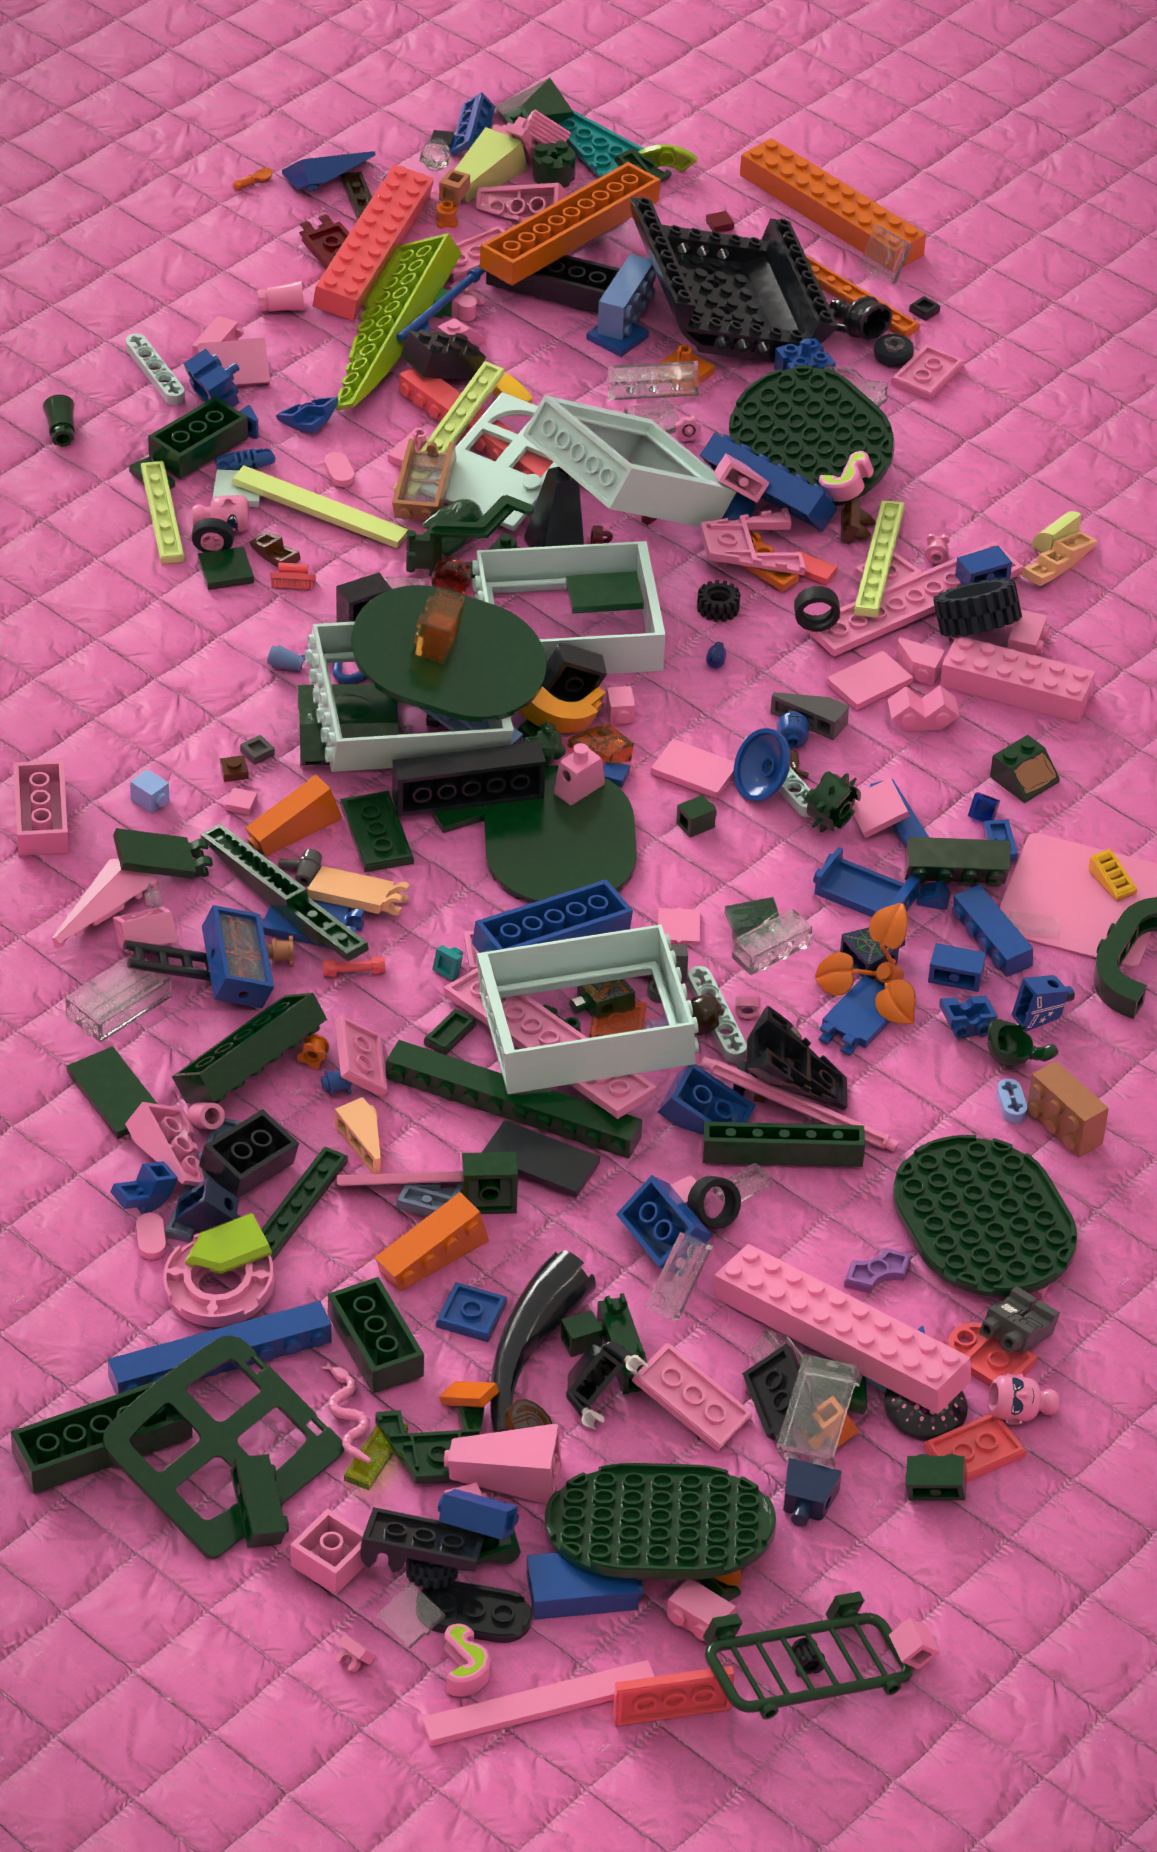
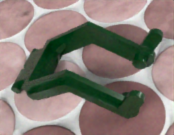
M503 495L477 522L431 521L430 529L422 535L416 534L413 530L407 531L406 571L412 573L415 569H430L429 577L475 578L476 574L473 575L472 562L442 561V538H488L514 510L525 515H531L534 513V506L512 496ZM504 533L500 535L488 550L520 547H517L516 539L512 538L510 534Z

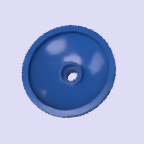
M770 728L756 730L740 746L735 758L733 773L736 788L744 798L756 802L767 800L776 794L784 784L789 773L791 757L788 742L780 732Z

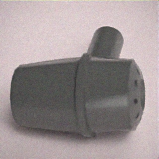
M306 849L300 859L280 858L278 866L281 869H297L295 880L307 887L321 869L322 855L316 850Z

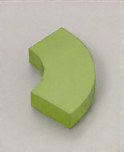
M668 144L654 145L639 151L642 156L653 160L655 167H671L681 173L696 163L698 158L692 152L682 147Z

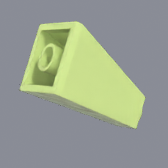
M485 127L454 169L470 174V190L461 200L469 202L477 197V188L496 187L526 172L527 164L522 141Z

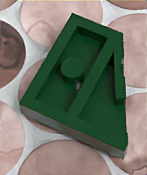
M633 148L617 155L614 160L619 167L629 162L661 179L660 183L669 179L672 175L669 170L663 172L655 167L653 160L642 156L641 153Z

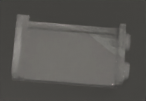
M803 1355L776 1445V1449L783 1461L788 1463L789 1458L835 1468L834 1454L854 1386H860L862 1374L857 1365Z

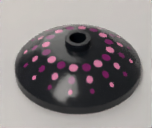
M888 1388L884 1396V1408L893 1425L906 1435L925 1441L963 1426L968 1412V1404L963 1391L939 1414Z

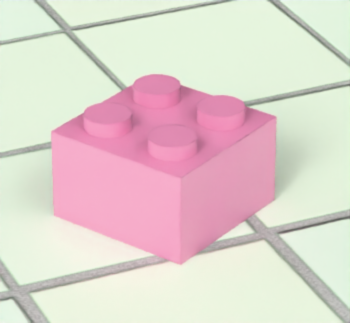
M163 906L113 917L118 945L122 950L125 940L171 947L172 942H177L172 911Z
M327 1508L290 1545L291 1567L337 1595L366 1566L362 1562L360 1555L364 1531Z

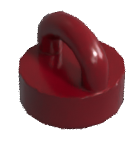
M600 525L592 526L591 544H603L612 541L613 534L611 532L603 531V526Z

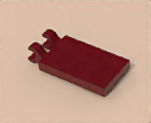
M325 214L319 216V220L322 222L321 225H318L319 229L315 230L309 221L300 223L303 231L299 234L302 236V242L327 269L349 235V231L340 221L333 223L330 217Z

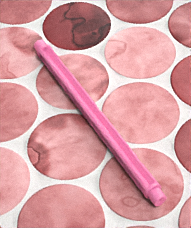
M704 1056L700 1067L708 1070L710 1074L723 1078L827 1125H864L785 1089L767 1084L762 1079L755 1078L717 1059L712 1060ZM864 1125L866 1142L883 1150L886 1148L895 1152L899 1141L890 1138L888 1134Z

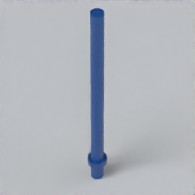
M479 266L476 269H471L463 280L396 335L397 340L403 342L407 339L409 331L415 332L469 285L478 282L480 276L486 271Z

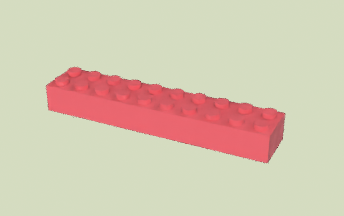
M393 164L317 283L313 307L351 321L355 320L396 246L403 243L430 200L434 178Z

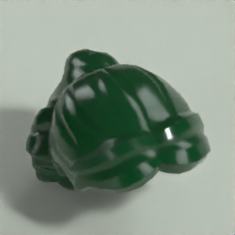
M547 721L541 724V730L537 731V736L527 737L523 741V743L540 742L546 761L545 767L549 766L553 760L561 759L566 753V749L561 742L560 732L556 730L554 724Z

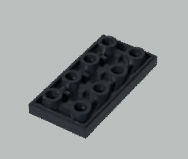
M507 1120L503 1121L482 1151V1153L516 1152L518 1176L577 1198L600 1163V1156Z

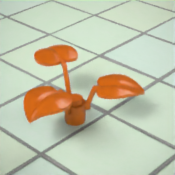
M897 903L882 908L872 916L869 923L870 936L874 941L881 942L880 949L888 962L880 964L876 971L852 969L853 958L846 953L836 952L827 956L819 964L815 978L816 982L825 992L840 996L846 994L854 984L853 974L875 976L879 981L885 983V989L880 991L875 998V1005L879 1014L891 1022L913 1024L915 1022V990L908 981L903 980V969L895 965L896 960L892 959L885 947L897 949L906 938L908 917L905 905Z

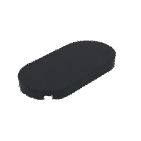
M454 1581L452 1584L448 1583V1586L444 1588L442 1586H439V1589H433V1587H429V1589L424 1588L417 1598V1616L428 1629L445 1634L446 1629L453 1624H464L473 1630L474 1639L510 1643L525 1636L532 1625L533 1612L530 1604L528 1605L521 1594L511 1590Z

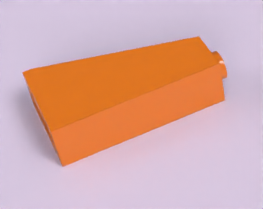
M314 775L245 827L249 836L247 838L249 845L255 850L259 849L267 856L342 819L331 788L317 775Z

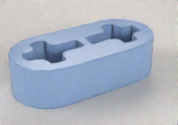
M1014 1079L1001 1080L998 1083L996 1095L1002 1116L1009 1123H1021L1025 1120L1027 1114V1103L1021 1085Z

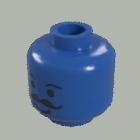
M795 711L783 714L777 722V731L785 737L789 748H797L804 745L809 737L807 718Z

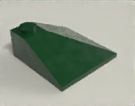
M550 77L495 106L505 125L508 122L514 124L518 117L528 119L534 110H537L557 124L575 115Z

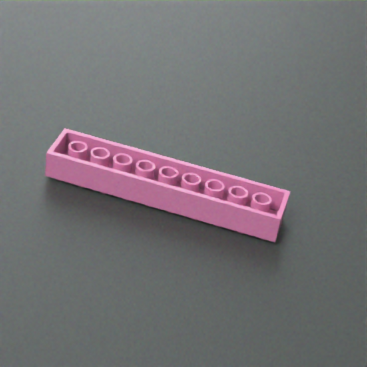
M747 1244L714 1275L716 1299L936 1414H939L971 1382V1357L750 1244Z

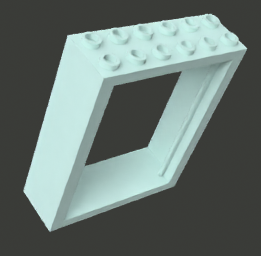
M544 395L523 434L528 441L612 510L700 527L703 522L722 519L737 492L719 482L711 468L648 418Z
M647 541L477 550V560H472L473 575L476 574L475 578H472L473 593L477 592L474 598L494 605L493 593L567 589L566 576L637 571L644 600V609L641 610L646 633L539 640L545 651L546 663L559 643L562 642L603 655L607 674L663 671L665 630Z
M355 622L313 624L312 633L308 634L307 637L309 649L305 650L306 664H310L311 668L309 669V681L315 687L313 688V701L318 703L319 707L317 708V721L322 723L321 740L326 742L327 746L325 747V760L330 762L332 772L392 768V760L511 744L514 730L510 716L500 720L496 718L488 719L490 729L343 738L327 663L356 662L353 650L351 649L352 630Z
M662 925L477 953L480 996L507 1094L695 1064V1053H699L697 1037H694V1033H698V1022L696 1017H692L691 1001H686L685 983H680L682 982L680 967H675L674 950L670 951L669 934H664ZM653 974L669 1023L668 1026L514 1049L500 998Z

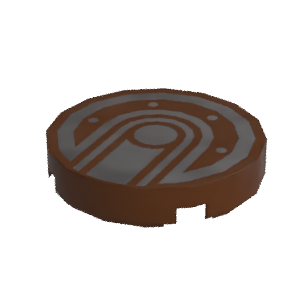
M527 1399L515 1401L505 1412L507 1413V1418L504 1419L507 1431L553 1424L549 1415L542 1407Z

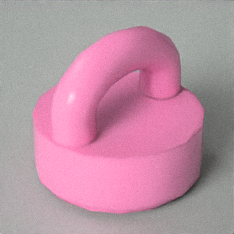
M735 997V1012L737 1016L746 1020L758 1017L761 1008L760 997ZM742 1007H754V1012L744 1013Z

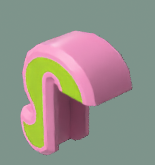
M863 451L851 454L841 477L834 475L819 476L820 486L826 490L827 495L833 498V501H849L863 491L865 486L863 478H870L874 472L868 454Z
M453 1624L445 1631L444 1639L446 1643L444 1652L459 1668L447 1675L446 1692L452 1696L465 1697L480 1691L488 1683L491 1671V1657L484 1646L474 1642V1632L471 1628L464 1624Z

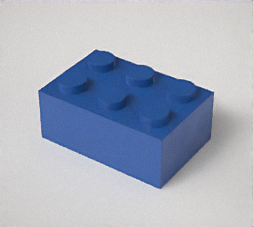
M653 1175L647 1179L616 1213L658 1267L674 1275H678L712 1237V1234L672 1186Z

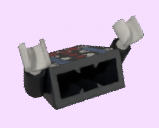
M609 1341L600 1347L592 1344L568 1374L566 1398L577 1413L582 1416V1424L593 1430H597L594 1427L595 1420L603 1423L604 1416L590 1410V1406L621 1368L626 1365V1368L636 1377H641L637 1372V1368L640 1365L648 1368V1364L637 1355L632 1356L629 1351L616 1342Z

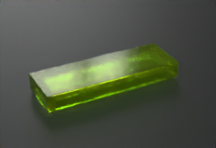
M404 1423L405 1432L407 1433L408 1425ZM377 1425L360 1449L361 1452L371 1458V1462L366 1463L358 1458H354L344 1473V1481L368 1491L394 1454L393 1449Z

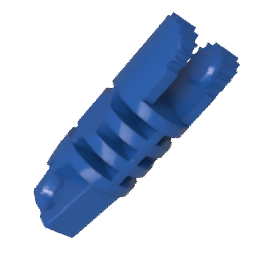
M253 448L216 457L215 463L216 469L239 471L243 465L252 469H258V467L273 464L276 461V457L271 449L262 448L255 450Z

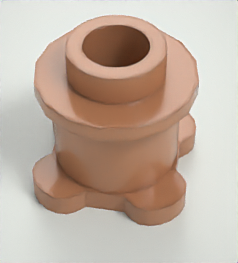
M289 936V941H275V938H272V944H267L268 957L272 959L273 964L280 961H289V966L294 965L293 936Z

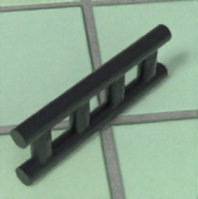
M125 940L123 943V950L132 951L134 959L129 958L127 961V968L211 981L205 952ZM144 953L157 955L158 962L146 961ZM168 957L181 959L182 966L169 964ZM192 961L205 963L206 970L193 968Z

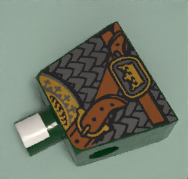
M624 979L577 986V997L571 999L569 1004L574 1014L586 1010L594 1020L600 1021L635 1011V991Z

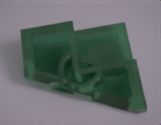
M773 897L725 906L724 914L732 929V939L739 954L744 953L746 946L752 942L759 943L764 940L766 935L773 934L780 929L779 913Z

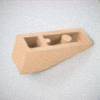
M361 1097L335 1109V1128L371 1173L380 1174L381 1157L377 1127L378 1114L376 1109L372 1105L369 1106L365 1099Z

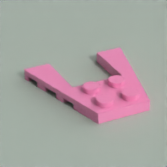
M782 508L781 512L772 513L769 510L761 512L760 516L749 517L747 514L741 515L738 520L729 521L728 518L703 522L700 525V534L707 558L710 561L800 575L805 573L806 567L801 552L755 553L749 530H790L792 522L787 508Z

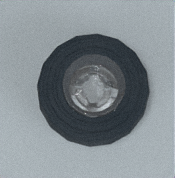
M883 335L874 344L875 358L878 362L887 366H903L914 355L913 343L902 335Z

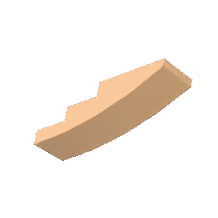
M1081 531L1054 541L1052 549L1039 554L1036 563L1023 568L1021 576L1038 586H1042L1063 574L1080 561L1097 545L1098 541Z

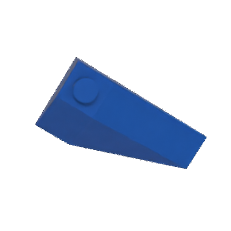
M375 151L302 159L282 169V174L297 190L306 189L307 192L319 190L320 185L372 158L376 153Z

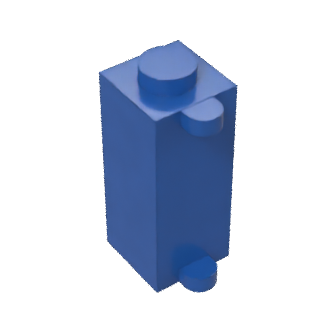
M458 1489L444 1493L438 1504V1511L440 1512L439 1522L501 1540L513 1534L514 1526L517 1525L519 1520V1514H517L518 1506Z

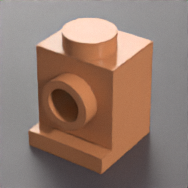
M450 169L439 182V200H449L454 205L459 206L460 200L470 190V174Z

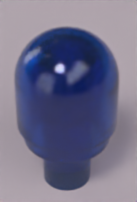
M716 642L707 652L706 663L710 668H721L725 663L726 650L722 642Z

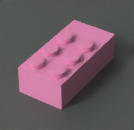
M64 761L13 762L18 856L69 853Z

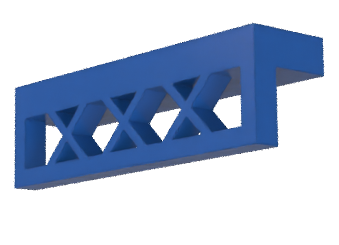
M483 92L462 105L450 150L453 156L466 149L469 150L485 127L490 128L495 106Z

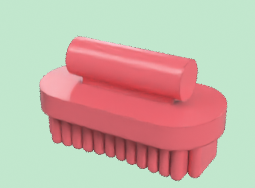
M279 562L278 572L281 573L270 572V578H272L271 587L312 590L313 583L316 581V575L308 574L309 564Z

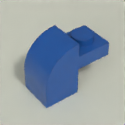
M164 1161L142 1164L136 1181L114 1183L110 1192L124 1209L137 1207L142 1214L150 1213L168 1200L178 1177Z

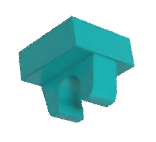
M444 945L438 947L432 970L454 981L459 978L464 952L456 947L450 949Z

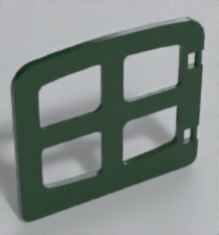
M235 1336L219 1337L169 1371L123 1410L107 1426L102 1438L103 1449L109 1458L204 1556L210 1559L219 1558L245 1536L238 1504L235 1503L211 1520H205L177 1493L176 1488L213 1458H222L232 1467L236 1457L249 1456L240 1447L237 1440L270 1411L278 1408L306 1437V1442L277 1470L275 1483L277 1490L282 1492L283 1504L336 1461L344 1452L342 1439L316 1416L317 1414L269 1365H266L257 1356L256 1352L245 1341ZM252 1360L261 1371L256 1374L246 1363ZM232 1362L260 1389V1392L226 1420L219 1422L214 1420L186 1391V1388L222 1364ZM165 1405H170L198 1433L200 1440L167 1468L158 1472L132 1447L130 1439ZM312 1421L322 1431L318 1436L307 1426L309 1422Z

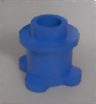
M340 1070L324 1071V1076L320 1078L324 1092L328 1091L330 1096L334 1095V1092L346 1090L347 1094H352V1082L341 1078Z

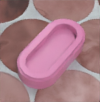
M340 452L327 454L324 458V467L332 483L338 487H347L353 484L354 471L346 455Z
M155 1213L140 1215L136 1220L139 1254L145 1259H159L166 1252L163 1219Z

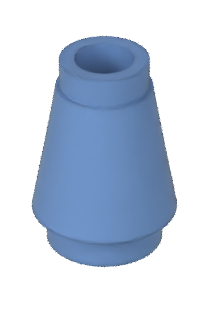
M272 645L267 659V664L272 665V668L301 671L304 657H300L281 645H278V647Z

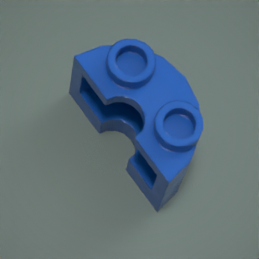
M986 995L971 996L962 1003H959L957 998L940 999L939 1007L957 1038L976 1035L985 1036L988 1034L990 1022L998 1018Z

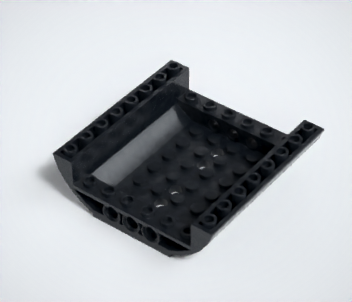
M644 197L630 198V209L634 223L677 325L686 339L696 346L698 352L774 363L775 348L787 344L799 346L800 342L804 339L816 338L821 344L838 328L837 322L790 221L770 218L762 239L756 237L747 238L736 234L728 235L716 231L708 232L696 228H682L677 225H662L651 200Z

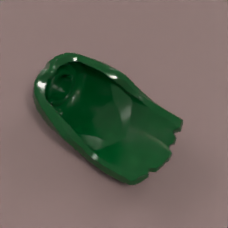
M460 499L439 509L422 525L429 530L431 521L477 522L483 516V513L475 501ZM443 537L442 553L448 557L469 543L472 538Z

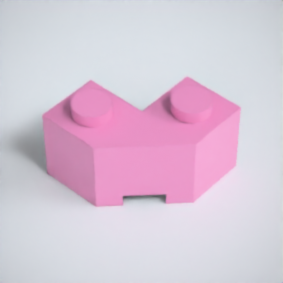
M941 685L923 698L905 686L888 699L891 719L906 731L942 730L960 717L956 697Z

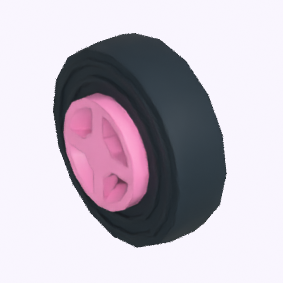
M204 518L194 525L191 539L193 545L202 552L224 550L232 547L234 532L226 521L217 518Z

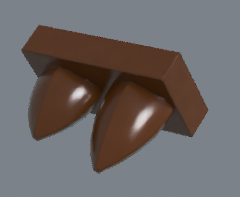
M857 497L849 500L841 511V542L850 544L853 538L870 537L871 533L862 524H873L876 522L866 511L860 508V499Z

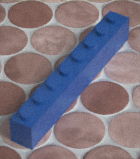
M316 1301L107 1359L108 1376L115 1394L159 1380L191 1355L222 1336L241 1338L256 1352L263 1362L277 1357L295 1354L299 1351L331 1343V1322L321 1301ZM250 1360L246 1364L252 1365L255 1363L252 1360ZM226 1362L202 1378L239 1368L232 1362Z

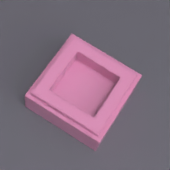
M233 788L226 803V811L250 815L257 800V792Z

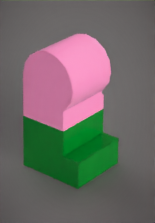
M441 288L434 303L450 290ZM460 293L437 312L434 317L442 319L445 315L459 318L466 322L472 321L477 316V300L473 296Z

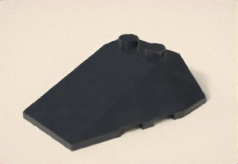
M770 1006L765 1007L747 1039V1069L749 1073L755 1078L762 1079L767 1084L845 1110L847 1108V1077L824 1055L819 1058L808 1047L811 1042L806 1037L801 1040L791 1030L794 1025Z

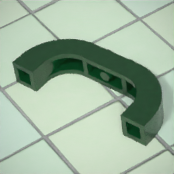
M1157 897L1143 899L1129 906L1122 913L1116 924L1112 923L1110 925L1107 938L1101 939L1097 947L1093 978L1095 990L1108 1007L1132 1019L1135 1018L1144 1003L1147 985L1128 978L1120 971L1119 967L1141 935L1157 931Z

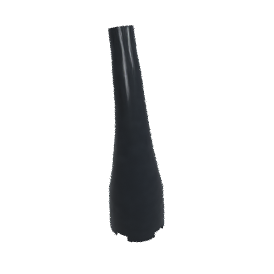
M562 1250L559 1254L555 1251L541 1265L523 1290L506 1322L496 1350L491 1375V1383H496L499 1389L498 1394L490 1400L493 1433L507 1431L504 1420L507 1418V1413L505 1412L512 1405L517 1380L531 1354L561 1324V1319L569 1317L596 1289L594 1275L591 1274L588 1277L581 1268L584 1262L569 1251Z

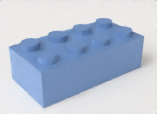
M633 254L628 256L599 300L597 334L623 340L625 336L629 337L631 335L633 324L637 325L639 323L640 315L642 312H646L649 301H653L656 288H653V283L657 275L650 259Z

